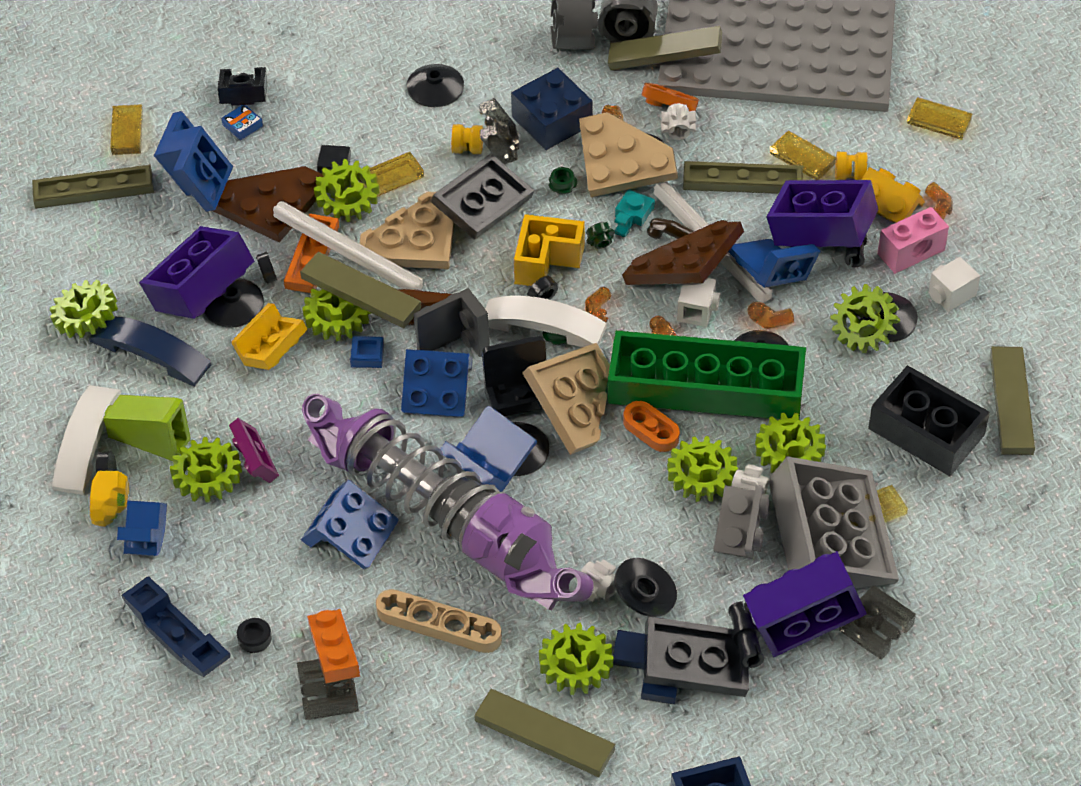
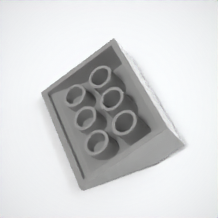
M787 456L770 476L769 485L788 571L802 568L814 562L821 555L832 554L838 551L855 589L897 583L899 577L872 471Z

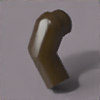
M662 218L652 219L649 222L650 226L647 228V234L654 239H660L663 232L676 239L693 232L692 229L676 221Z

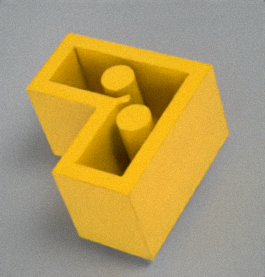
M524 214L514 257V284L532 286L538 279L548 275L550 265L580 268L585 246V221Z

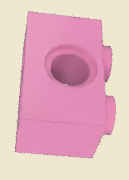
M929 207L882 229L877 254L896 274L945 251L949 226L932 207Z

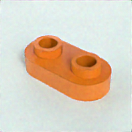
M644 83L641 94L646 97L645 102L661 107L663 104L671 106L680 103L687 105L689 112L696 111L699 99L694 96L653 83Z
M634 401L625 407L623 424L629 432L656 451L668 452L676 448L679 443L680 430L674 421L644 401Z

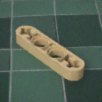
M393 589L383 591L376 599L377 615L381 621L482 653L493 652L501 645V627L497 621L491 618ZM392 603L397 604V607H392L391 611L386 610V606L390 607ZM424 610L430 612L432 617L428 621L419 622L414 619V615L418 611ZM452 620H459L464 624L463 628L456 632L447 630L445 625ZM470 626H474V630H471V635L469 636ZM487 631L492 632V636H488L486 640L481 639V635H485Z

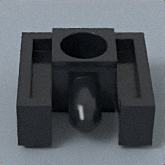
M266 67L254 68L255 78L253 74L240 73L239 75H232V69H220L217 88L219 104L235 106L266 102L268 83Z

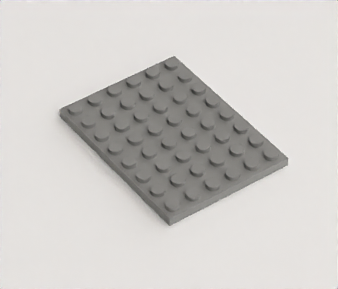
M669 0L665 34L720 26L722 30L721 53L661 62L657 85L691 96L888 112L895 0Z

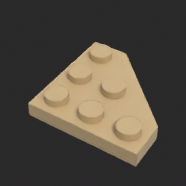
M608 112L579 118L588 190L591 197L678 179L675 154L672 147Z
M426 192L418 197V202L407 209L402 207L385 218V223L375 230L370 228L363 232L360 236L359 244L400 267L449 269L455 223L431 203L433 194L436 192Z
M597 343L529 366L523 372L524 377L570 455L589 448L600 440L601 429H599V425L606 407L608 394L605 391L610 364Z

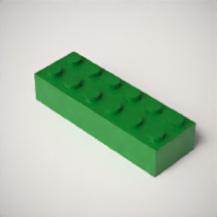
M615 330L608 375V404L628 405L634 401H644L655 408L761 418L772 416L775 419H781V413H785L787 418H792L794 413H798V420H800L806 347Z

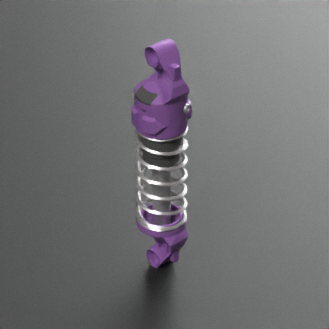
M318 393L311 394L304 400L302 413L312 432L308 441L320 449L321 455L327 464L344 469L352 475L367 473V485L370 488L382 486L387 482L385 495L389 501L400 499L406 494L404 511L407 514L416 513L425 507L423 524L426 527L439 524L444 540H457L460 550L495 575L497 580L505 582L508 592L535 600L551 611L557 601L583 602L591 596L593 581L588 574L570 567L557 569L552 549V526L535 514L532 508L525 507L504 492H499L494 485H481L480 477L475 472H462L461 464L456 459H444L442 451L437 446H425L424 439L418 433H407L406 427L383 409H373L357 417L343 419L341 405L335 400ZM325 405V410L320 416V410ZM397 427L401 430L402 435L395 438ZM411 438L420 444V448L408 455L405 453L407 440ZM402 440V446L400 449L397 446H395V444ZM426 451L434 452L438 456L439 461L429 467L424 466ZM418 454H420L419 462L414 459ZM444 464L453 465L457 469L458 474L443 479ZM378 465L388 473L381 480L374 483L372 475ZM439 466L438 474L434 473L433 470ZM395 478L406 484L396 495L390 493ZM414 491H416L424 499L414 508H410L409 502ZM428 515L433 519V521L430 522L428 520ZM576 577L577 587L570 593L569 583Z

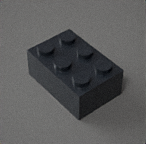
M907 365L872 404L868 429L950 477L985 436L990 412Z

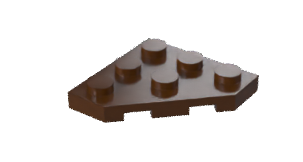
M302 166L228 180L218 205L213 212L280 243L293 227L273 216L274 206L283 201L297 210L306 213L316 202L314 187H317L316 177H323V174Z
M717 221L635 258L622 274L625 284L704 283L744 233L741 221Z

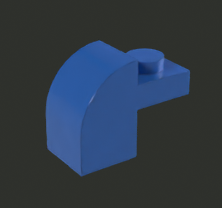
M127 501L126 527H118L117 540H124L123 554L157 556L160 553L166 526L167 503Z

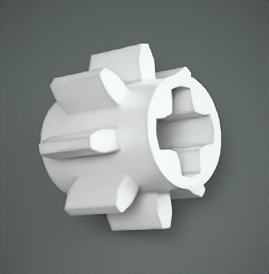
M673 104L668 107L667 112H661L662 133L668 132L671 139L683 140L690 135V131H696V112H689L687 105Z
M748 464L745 466L744 471L736 470L731 487L755 490L756 485H761L766 495L769 478L761 476L763 468Z
M604 559L601 562L597 560L595 563L590 561L581 569V572L588 574L593 581V592L588 598L591 602L595 600L600 601L601 598L608 600L616 591L614 583L615 574H613L616 567Z

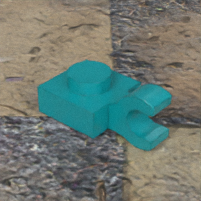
M627 190L615 208L616 218L614 223L618 224L614 230L615 234L626 237L633 224L643 226L655 208V199Z

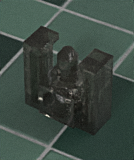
M495 98L479 104V113L486 115L484 123L487 126L480 130V139L504 165L518 160L519 133L516 130L515 123Z
M873 585L860 598L867 615L873 617H860L839 627V631L882 660L889 653L892 640H898L901 636L899 628L888 622L887 617L902 626V631L907 633L914 625L916 613ZM876 631H879L880 633H882L883 635H885V636L887 637V639H886V640L883 639L882 637H880L879 635H877L875 632H876Z
M319 659L297 662L300 685H303L301 687V694L305 696L302 698L305 720L359 712L354 678L327 684L325 679L324 681L305 684V680L324 677ZM335 684H345L341 687H334ZM325 694L327 696L326 698L307 700V697Z

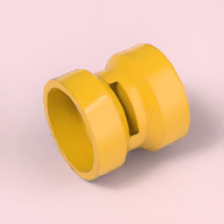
M453 124L451 137L452 153L461 154L463 151H470L472 154L481 155L483 150V125H473L471 128H465L462 124Z
M837 151L835 180H846L847 178L862 180L867 171V152H857L855 155H849L847 152Z

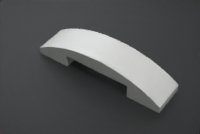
M496 297L489 299L485 308L488 312V325L491 329L509 332L511 326L515 325L564 335L567 338V344L585 347L597 343L599 346L607 327L606 322L588 312L561 302L538 297Z
M90 385L80 397L70 417L60 446L52 482V489L54 491L85 494L93 472L92 459L105 426L103 419L105 410L109 405H113L118 396L121 395L120 389Z

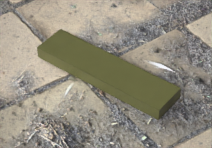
M720 26L610 43L608 66L610 70L718 54L721 53L722 30Z
M684 161L683 190L779 194L786 180H803V166Z
M151 164L32 180L35 209L154 193Z
M317 252L300 271L301 279L403 329L413 319L414 314L421 309L420 300L321 252Z
M991 346L990 359L1001 455H1034L1035 443L1023 347Z
M492 688L474 715L476 722L597 777L601 776L615 751L614 743Z

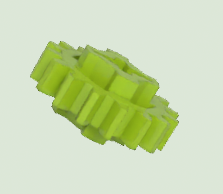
M344 159L341 166H338L334 161L332 162V170L322 169L323 177H316L317 187H314V194L318 208L323 207L325 216L333 213L334 218L340 219L341 216H345L346 222H350L353 215L360 220L362 219V211L369 214L372 212L371 204L378 203L377 194H380L379 184H377V176L375 173H370L368 165L361 169L358 160L353 165H349L348 160Z
M84 280L82 286L73 283L72 288L69 289L70 291L63 289L61 291L63 296L54 298L55 305L49 308L52 314L50 318L55 328L58 329L61 335L66 333L68 338H72L75 333H78L80 338L84 337L85 332H90L92 335L96 334V329L98 327L106 328L105 321L113 320L115 317L112 312L118 310L117 298L113 290H110L107 283L101 285L99 280H95L92 285L89 284L88 280Z
M868 284L863 285L862 291L853 286L851 287L852 295L847 296L845 293H842L843 303H834L833 305L838 310V314L830 315V319L838 324L832 327V331L835 334H840L837 339L843 345L847 343V347L852 351L859 347L862 353H867L868 346H871L875 351H879V342L882 341L888 345L890 342L886 336L889 333L897 334L892 324L900 322V318L893 314L899 308L895 303H890L893 298L888 293L883 294V290L878 286L873 291ZM880 305L884 311V319H881L879 314L881 311ZM856 316H859V317H861V318H862V317L868 318V317L870 316V318L873 319L874 322H873V321H870V320H868V321L862 320V321H861V320H859ZM847 318L850 320V323H851L850 326H849L850 333H849V331H848V329H847V324H846Z
M322 288L320 291L311 289V297L304 298L305 306L302 307L306 327L312 328L314 336L322 332L324 340H328L331 335L335 336L336 341L341 340V335H346L351 339L352 331L355 330L361 333L363 331L362 324L369 323V314L371 312Z
M781 413V419L778 421L772 416L769 417L768 425L761 424L760 432L756 433L755 454L761 457V465L766 466L770 464V473L773 474L787 456L821 462L822 457L825 456L826 436L825 434H819V424L810 426V417H806L803 421L798 420V413H794L792 418H787L785 413Z
M206 436L203 437L202 443L199 444L193 439L190 440V448L179 447L181 456L173 455V465L170 466V472L175 489L180 488L181 496L184 497L191 493V498L194 502L200 496H203L205 502L208 503L211 496L215 495L220 500L222 499V491L225 490L232 493V483H240L239 473H242V465L237 450L232 451L231 443L228 442L221 446V441L218 437L213 443H209Z
M696 436L692 437V444L682 440L680 442V450L673 448L671 450V458H668L667 461L668 481H674V491L683 489V497L687 498L693 494L695 495L696 502H700L702 496H707V499L711 502L713 501V495L716 493L723 497L725 485H732L734 474L738 469L737 456H731L732 448L726 447L722 449L721 440H717L714 444L710 443L709 436H705L703 442H699Z
M577 623L576 628L572 630L568 624H564L562 633L553 629L551 630V639L543 638L542 649L539 650L540 673L546 674L547 684L556 681L557 691L559 692L564 687H569L570 695L575 694L576 688H581L585 694H588L589 685L592 684L599 689L601 687V678L609 679L610 668H613L612 645L606 644V635L604 633L595 636L594 626L585 631L582 630L581 623Z

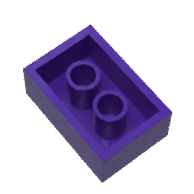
M786 180L766 218L775 246L796 247L814 244L816 247L845 246L851 248L861 246L879 209L871 180Z
M200 226L146 275L139 284L156 312L194 319L202 315L206 307L213 300L222 296L231 283L242 277L246 273V269L255 261L239 232Z
M838 551L832 554L821 555L814 562L799 569L789 570L782 577L767 584H759L743 595L754 622L773 658L867 615Z

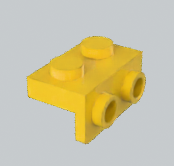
M869 167L862 180H871L879 209L878 215L893 223H897L910 217L917 205L923 206L925 201L919 194L921 190L909 182H905L904 185L894 180L896 177L883 168L876 171Z
M268 303L232 340V345L244 366L270 370L279 363L280 358L291 347L298 343L299 338L308 329L303 320L282 317L275 304Z

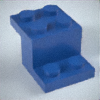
M182 111L172 113L154 157L186 196L192 195L205 212L213 211L218 205L233 165L202 126L194 127Z

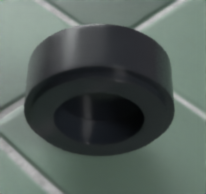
M268 253L258 254L256 259L265 283L277 281Z
M544 276L529 288L527 296L551 300L557 293L558 284L551 276Z
M104 451L97 454L95 461L96 473L98 471H117L116 459L112 451Z
M249 618L243 621L237 628L239 646L249 653H258L265 650L272 640L269 624L260 618Z

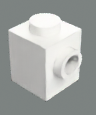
M958 257L946 265L938 266L932 272L928 293L936 303L942 305L949 312L977 295L980 275L961 257Z
M707 278L704 283L683 284L678 299V322L704 327L708 326L711 312L718 310L721 293L716 292V279Z

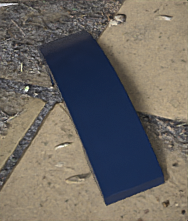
M114 316L113 320L105 321L106 328L98 327L96 334L89 337L91 343L116 353L119 348H122L166 367L168 376L194 387L211 366V361L179 338L155 326L130 318Z
M149 576L121 595L122 599L146 629L167 651L194 673L205 677L231 657L230 652L211 634L205 636L171 603L169 595Z

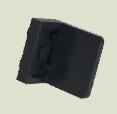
M542 336L487 346L482 350L484 387L489 406L505 417L543 409L523 375V372L529 366L547 360L546 343Z

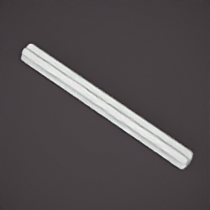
M667 181L660 182L654 186V194L693 232L709 225ZM729 252L720 261L759 303H765L772 298V289L759 285L744 267L737 264L735 258Z
M283 201L274 206L273 216L402 289L422 290V278Z

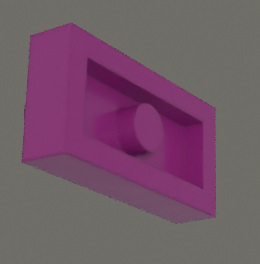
M240 418L229 424L234 435L232 442L237 450L243 454L246 460L244 467L248 473L254 478L258 476L268 483L279 477L256 428Z

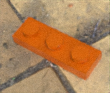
M309 214L310 217L338 232L339 218ZM302 233L284 279L285 289L311 293V289H316L317 286L301 279L300 271L317 252L329 256L331 248Z
M341 609L323 610L317 614L308 615L310 633L326 684L360 677L358 661Z

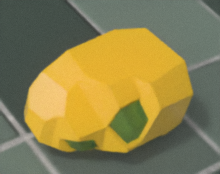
M98 471L94 476L90 493V518L92 524L105 527L111 524L114 519H117L118 514L127 508L129 481L125 474L119 471Z

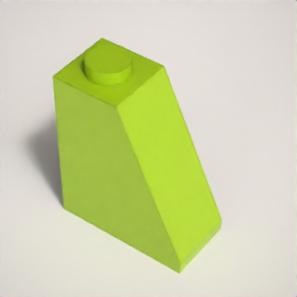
M119 395L113 405H109L105 410L103 419L108 438L173 461V455L180 456L179 447H186L191 439L184 403L180 398Z

